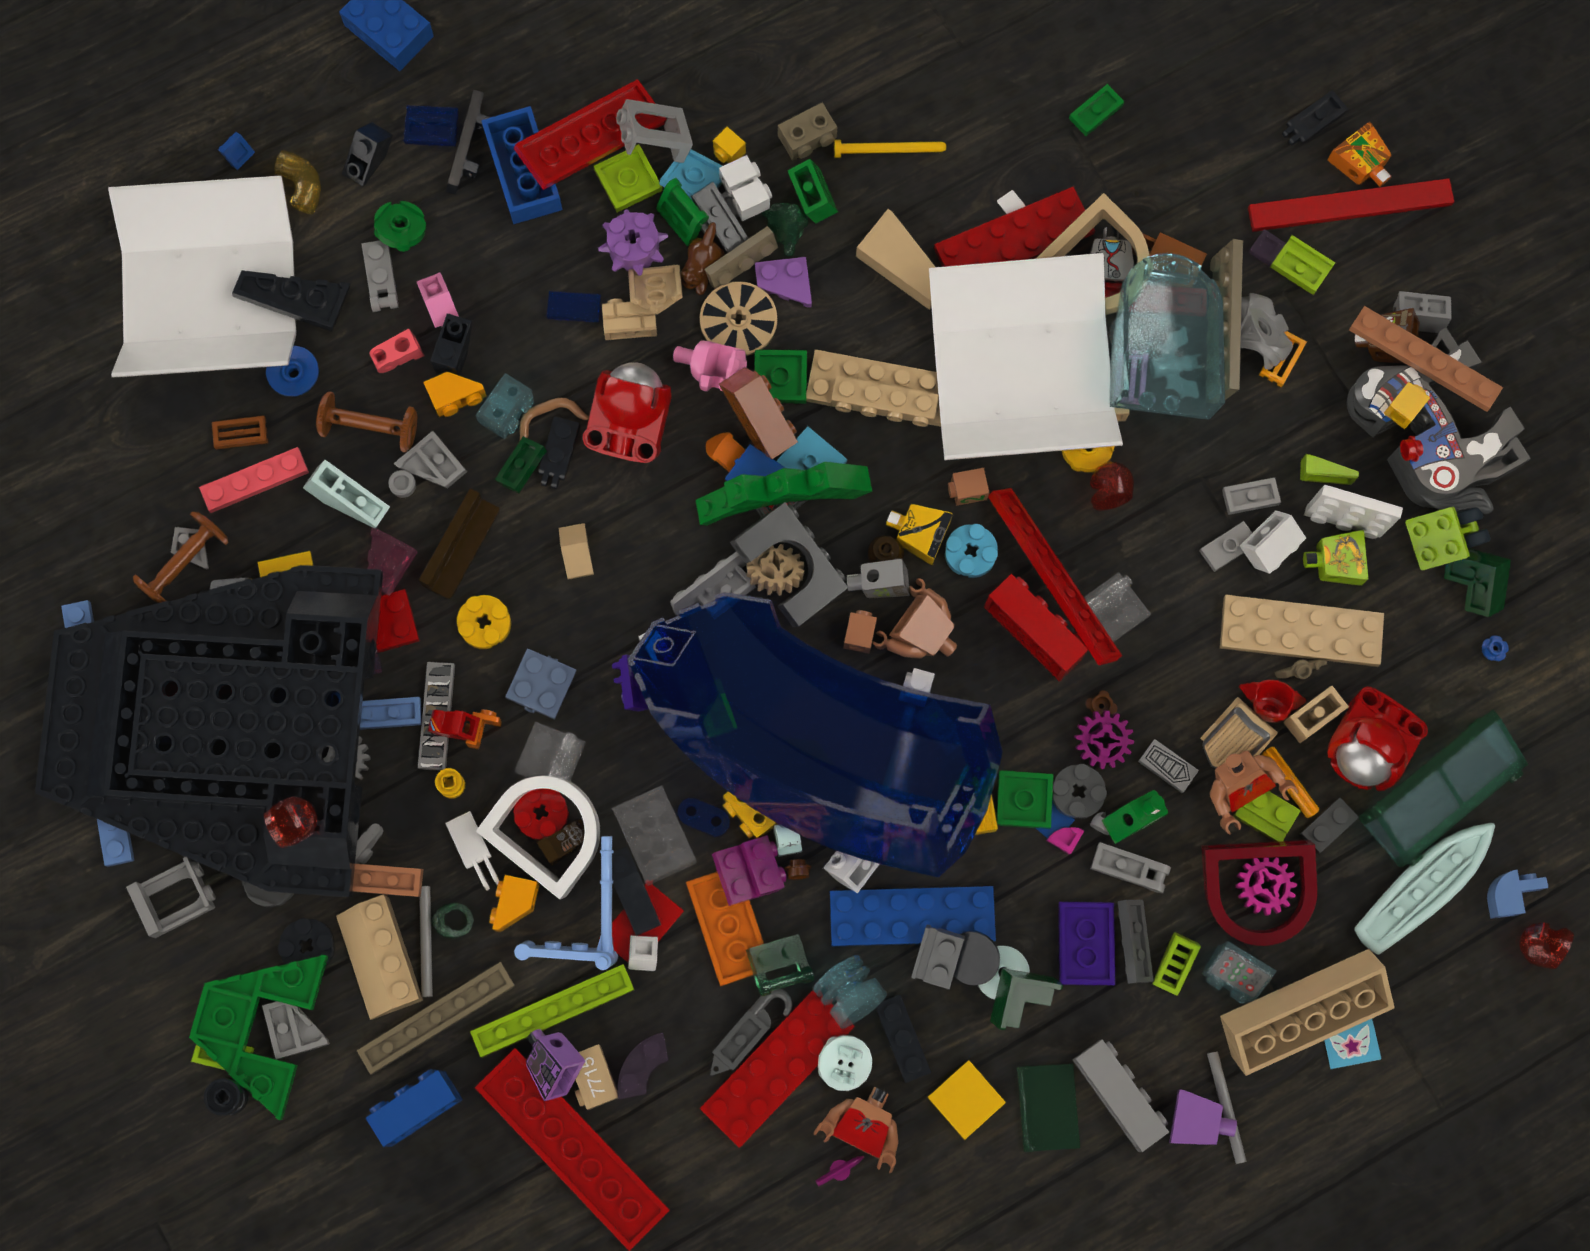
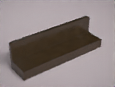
M469 489L419 579L421 585L447 599H451L499 514L500 508L483 500L480 493Z

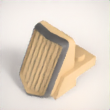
M1237 697L1200 739L1203 740V749L1211 767L1217 768L1224 764L1226 758L1231 754L1239 755L1244 751H1249L1253 756L1260 755L1278 732L1266 721L1259 718L1248 705Z

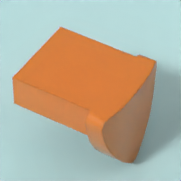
M730 432L718 434L706 442L708 456L717 461L728 472L734 467L735 460L739 459L745 452V449L733 439V435Z

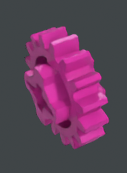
M1277 857L1269 862V858H1262L1261 862L1258 858H1253L1251 860L1253 866L1248 863L1242 866L1246 873H1238L1237 877L1242 879V882L1236 884V888L1242 889L1243 893L1238 895V898L1247 899L1244 905L1246 908L1253 905L1255 914L1263 909L1264 915L1268 916L1271 913V909L1277 914L1281 912L1280 905L1285 908L1290 906L1287 898H1295L1296 895L1290 889L1297 887V883L1290 882V878L1295 874L1294 872L1287 873L1285 871L1288 867L1287 863L1279 866V858ZM1267 868L1274 870L1279 875L1269 873ZM1254 872V882L1253 885L1249 887V880L1252 873ZM1270 882L1271 887L1263 889L1261 884ZM1283 884V892L1280 897L1278 891L1280 885ZM1254 896L1264 898L1265 903L1258 901Z

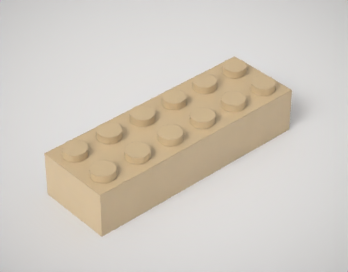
M1367 949L1223 1014L1220 1018L1231 1056L1247 1076L1395 1007L1386 968L1371 950Z

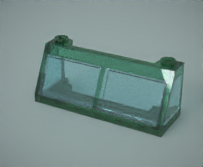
M1494 710L1477 718L1458 737L1386 796L1378 800L1370 809H1366L1358 816V819L1399 867L1407 864L1411 867L1423 858L1421 853L1496 790L1507 781L1512 784L1524 775L1522 769L1528 763L1502 719Z

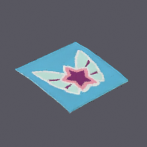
M1372 1019L1324 1040L1330 1069L1381 1060Z

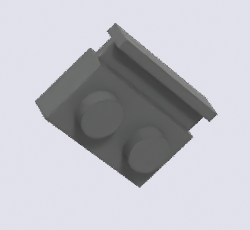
M927 924L911 978H918L923 980V982L950 989L965 936L941 928L936 929Z

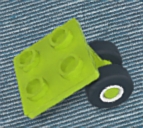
M1449 507L1406 520L1405 523L1421 570L1468 558L1470 556L1468 548L1491 540L1487 529L1479 530L1477 520L1483 518V513L1479 508L1474 507L1456 513L1454 507Z

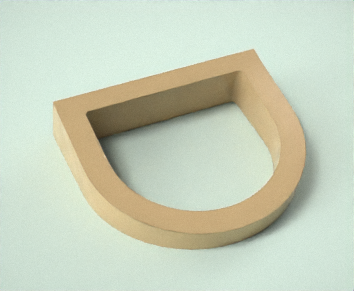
M1103 193L1036 259L1065 256L1102 219H1105L1130 242L1138 260L1135 275L1128 286L1118 294L1105 298V315L1126 308L1138 298L1148 280L1150 259L1148 246L1140 229Z

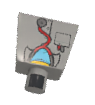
M1106 227L1103 230V239H1094L1090 254H1104V282L1129 284L1135 275L1131 244L1128 240H1119V232L1114 227Z

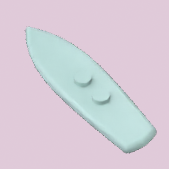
M1480 824L1460 830L1442 839L1416 859L1355 926L1354 930L1363 945L1379 955L1447 904L1476 873L1490 846L1495 824Z

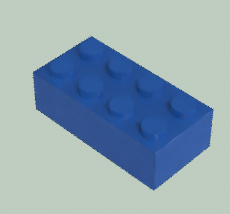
M531 106L481 120L513 224L561 211L562 205L556 184L543 190L514 150L516 143L539 132Z

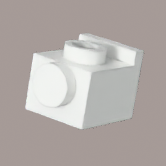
M916 668L913 669L912 673L907 672L900 698L926 705L935 674Z

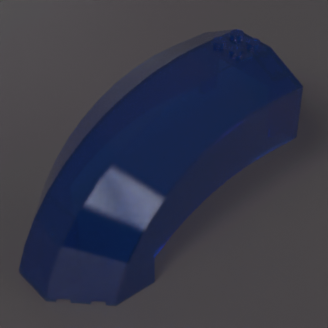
M723 592L715 595V600L702 606L696 603L679 610L680 615L666 621L662 617L652 622L628 658V663L648 709L661 728L683 753L728 792L754 810L805 838L836 851L874 863L940 877L966 853L987 812L1003 754L990 704L907 688L879 679L841 663L781 628L772 600Z

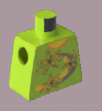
M1364 530L1325 537L1317 543V552H1304V567H1318L1319 579L1322 581L1363 585L1368 580Z

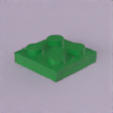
M755 350V371L760 376L764 375L772 387L769 392L773 399L776 397L780 403L806 404L807 351Z
M999 770L996 811L997 826L1050 829L1053 774Z

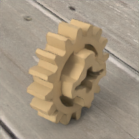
M782 544L778 548H774L772 545L752 562L747 563L746 576L751 578V585L758 584V591H762L765 588L768 595H771L772 591H777V594L780 596L782 595V590L791 593L792 586L799 587L800 581H803L804 562L800 561V554L792 555V548L783 550Z

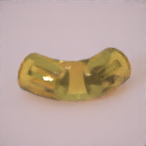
M282 150L275 163V173L292 180L295 184V191L290 205L303 213L314 214L321 192L318 172L306 159L297 154Z

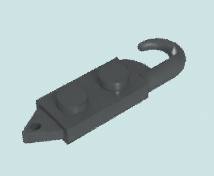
M772 988L765 991L712 1052L714 1058L711 1076L730 1069L734 1071L769 1030L771 1019L764 1008L773 998L779 997L784 1000V1016L790 1013L792 1000L786 991ZM716 1066L719 1068L717 1072L713 1070Z

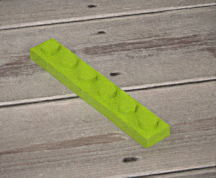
M624 964L472 1030L470 1033L482 1058L527 1038L534 1030H546L632 992L634 987Z

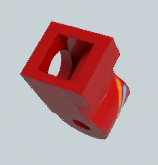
M432 710L427 731L439 736L475 742L480 718L464 711L446 712ZM469 721L470 729L468 733H463L464 722Z

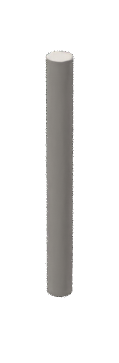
M422 886L420 897L422 997H433L430 886Z
M1218 1051L1208 1053L1207 1056L1220 1104L1223 1105V1117L1236 1120ZM1237 1126L1235 1136H1229L1235 1163L1239 1164L1247 1162Z

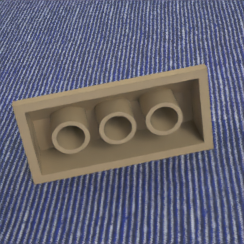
M384 894L358 903L336 916L370 1020L423 1001L389 897Z

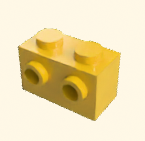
M749 775L723 795L725 803L722 806L732 818L736 815L740 819L742 824L739 827L749 839L752 836L755 839L763 837L774 828V825L782 822L783 817Z

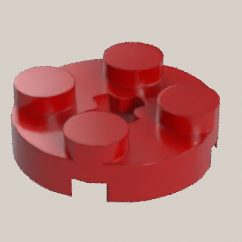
M539 788L532 790L522 796L514 806L515 823L522 833L531 839L542 840L545 837H549L563 829L568 821L569 811L566 801L560 792L552 789ZM541 805L546 806L545 811L549 812L548 816H542L541 820L536 819L535 808H540Z

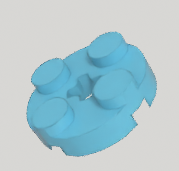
M980 524L964 525L955 529L946 542L945 559L948 566L955 573L968 576L969 578H977L989 572L998 556V546L994 536ZM968 545L977 547L976 557H972L971 554L966 556L964 552L967 550Z

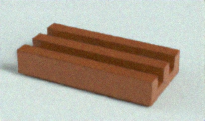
M265 416L212 422L215 449L268 443ZM256 424L260 426L259 428L219 432L218 430ZM260 434V436L219 441V439Z

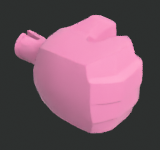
M700 341L694 350L677 346L673 353L674 362L690 365L691 374L699 381L700 389L707 392L712 387L719 388L722 391L719 383L742 368H747L745 350L711 341Z

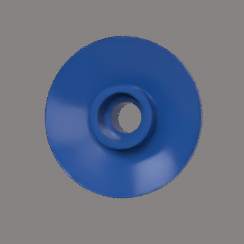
M293 346L289 365L266 367V377L270 386L284 396L293 397L308 392L316 383L319 375L317 360L310 351L300 346ZM292 371L299 372L295 378L290 377V373Z

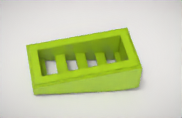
M1306 454L1301 460L1300 480L1352 485L1359 477V471L1310 454Z
M1174 932L1152 984L1178 996L1201 948L1200 944ZM1180 944L1189 948V953L1177 949V945ZM1173 954L1186 959L1184 964L1172 959ZM1168 964L1180 969V974L1167 969ZM1165 974L1176 979V984L1162 979L1163 975Z

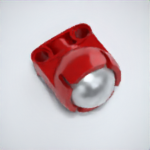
M626 363L618 366L613 371H602L597 380L587 429L583 434L585 446L605 455L634 462L648 463L656 459L661 452L660 445L672 397L671 387L662 384L656 372L641 363ZM593 430H597L602 434V442L600 444L592 440L591 433ZM643 443H648L652 446V456H646L642 453L641 447Z
M1364 687L1349 703L1347 712L1333 734L1328 745V758H1331V765L1334 771L1346 782L1365 790H1370L1375 785L1377 791H1384L1399 782L1419 743L1427 735L1428 728L1425 722L1386 694L1373 687Z

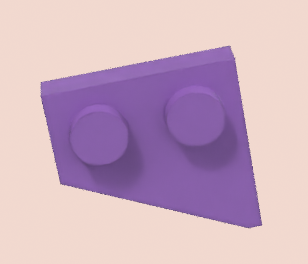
M806 257L755 262L756 280L759 288L767 294H776L784 300L789 301L791 299L803 303L805 307H812Z

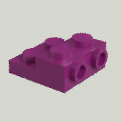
M768 836L746 841L738 846L712 854L729 906L778 892L785 887L786 873L782 867L777 865L775 859L778 855L777 847L774 841H769Z

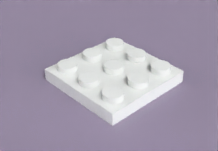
M1324 485L1307 504L1304 516L1311 517L1310 519L1316 523L1324 524L1328 522L1335 524L1336 528L1343 531L1364 530V537L1376 539L1377 537L1380 538L1401 518L1403 508Z

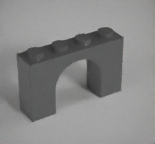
M784 502L773 508L730 541V543L745 564L752 562L772 545L780 542L792 544L803 553L808 566L806 580L795 593L777 606L792 627H798L844 592L848 586L845 584L846 578L838 568L834 569L829 562L831 558L827 551L822 547L819 548L814 542L815 536L807 526L803 527L797 519L799 514L796 509Z

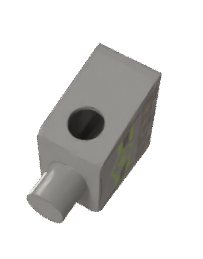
M903 559L862 564L861 574L847 575L848 591L863 590L867 598L910 596L908 569Z

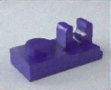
M623 655L619 662L612 664V669L621 670V676L615 678L614 683L622 685L621 697L624 708L633 711L647 710L648 701L642 658Z

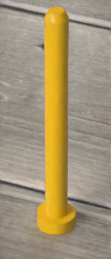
M834 140V158H841V154L943 152L946 150V143L944 142L841 143V140Z

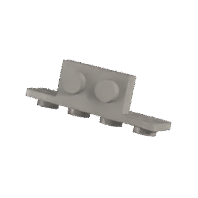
M737 551L727 559L720 560L714 569L707 574L699 576L694 584L686 590L679 591L670 601L673 612L679 616L699 601L715 619L756 588L755 585L750 584L751 578L747 577L742 569L747 563L745 564Z

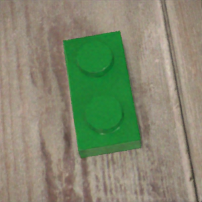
M1106 84L1072 112L1069 119L1087 136L1124 105V101Z

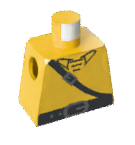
M911 504L906 516L891 511L886 525L899 530L897 541L904 549L928 564L933 565L953 514Z

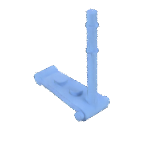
M601 836V936L597 948H589L587 943H572V947L561 946V942L546 941L545 945H535L533 941L527 940L516 946L514 950L516 958L526 960L529 957L595 961L596 967L600 970H606L617 962L618 954L614 950L612 939V853H614V850H612V836Z

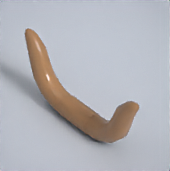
M567 398L548 400L535 405L523 414L520 421V440L523 436L528 438L529 423L534 417L556 408H567L576 417L583 420H588L589 416L574 401Z

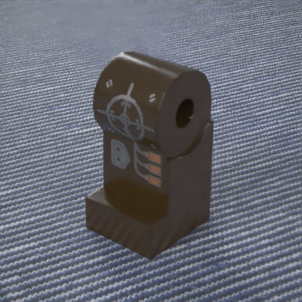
M582 819L576 820L553 835L537 842L551 866L574 853L583 845L585 834L584 822Z

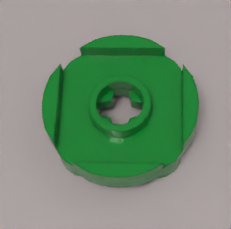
M400 201V204L393 205L389 202L382 205L375 213L374 234L387 246L405 252L412 246L417 245L425 236L426 222L424 214L420 208L410 202ZM401 222L405 223L403 228H398L394 224H400Z

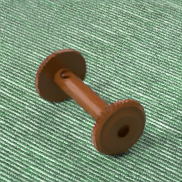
M327 392L323 395L319 404L316 421L317 432L321 437L328 435L333 423L400 436L401 451L407 452L411 449L417 429V412L414 407L409 406L403 420L335 408L334 393Z
M199 512L190 513L201 525L199 531L192 535L157 573L155 580L146 584L136 574L133 576V582L136 583L137 587L156 603L167 601L160 595L163 588L169 585L204 547L206 540L214 536L223 544L227 545L228 537L224 532Z

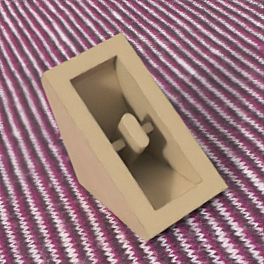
M585 523L559 528L560 545L567 578L574 579L594 575Z

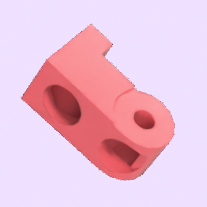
M410 329L377 345L369 352L378 373H386L398 365L425 356Z

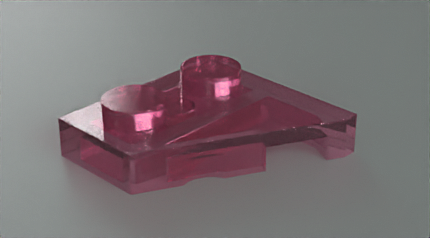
M372 528L371 550L368 551L369 566L367 569L383 571L382 593L390 596L418 552L415 548L381 530Z

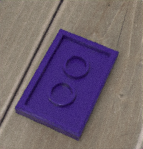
M1059 902V982L1063 985L1114 986V903Z

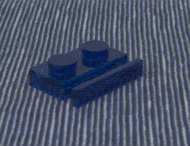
M406 106L405 144L456 146L458 108Z

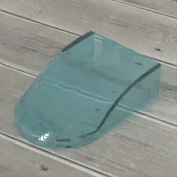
M1173 253L1154 254L1136 264L1125 277L1121 286L1112 340L1110 407L1210 420L1225 404L1223 300L1215 280H1210L1201 270L1202 266L1197 262Z

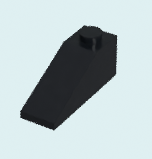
M628 847L612 853L613 885L635 935L639 936L661 926Z

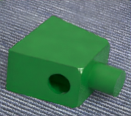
M1153 790L1126 804L1101 821L1116 844L1152 825L1167 815L1168 810L1164 799L1157 791ZM1126 816H1132L1133 824H1126L1124 820Z

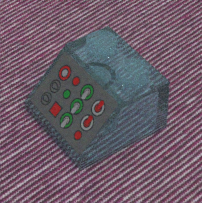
M1225 942L1217 946L1202 974L1208 977L1206 981L1210 985L1221 989V987L1231 991L1230 996L1233 999L1245 1004L1246 1001L1250 1003L1257 999L1276 973V970L1232 943Z

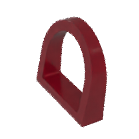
M1311 840L1201 845L1204 891L1207 905L1215 920L1229 935L1247 944L1268 946L1292 938L1308 923L1317 901L1315 844ZM1299 856L1301 895L1297 908L1287 921L1272 929L1252 930L1235 923L1226 914L1220 898L1219 860Z

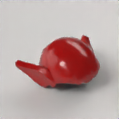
M1264 680L1260 683L1251 682L1240 684L1239 686L1246 697L1253 703V710L1256 715L1270 723L1285 720L1291 711L1298 709L1306 703V699L1297 691H1294L1289 685L1278 680Z

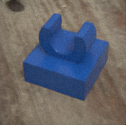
M237 132L230 136L218 149L230 165L237 170L255 153L246 140Z

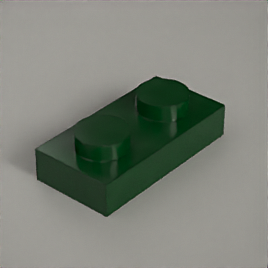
M523 436L495 480L500 485L519 494L547 450L544 446Z

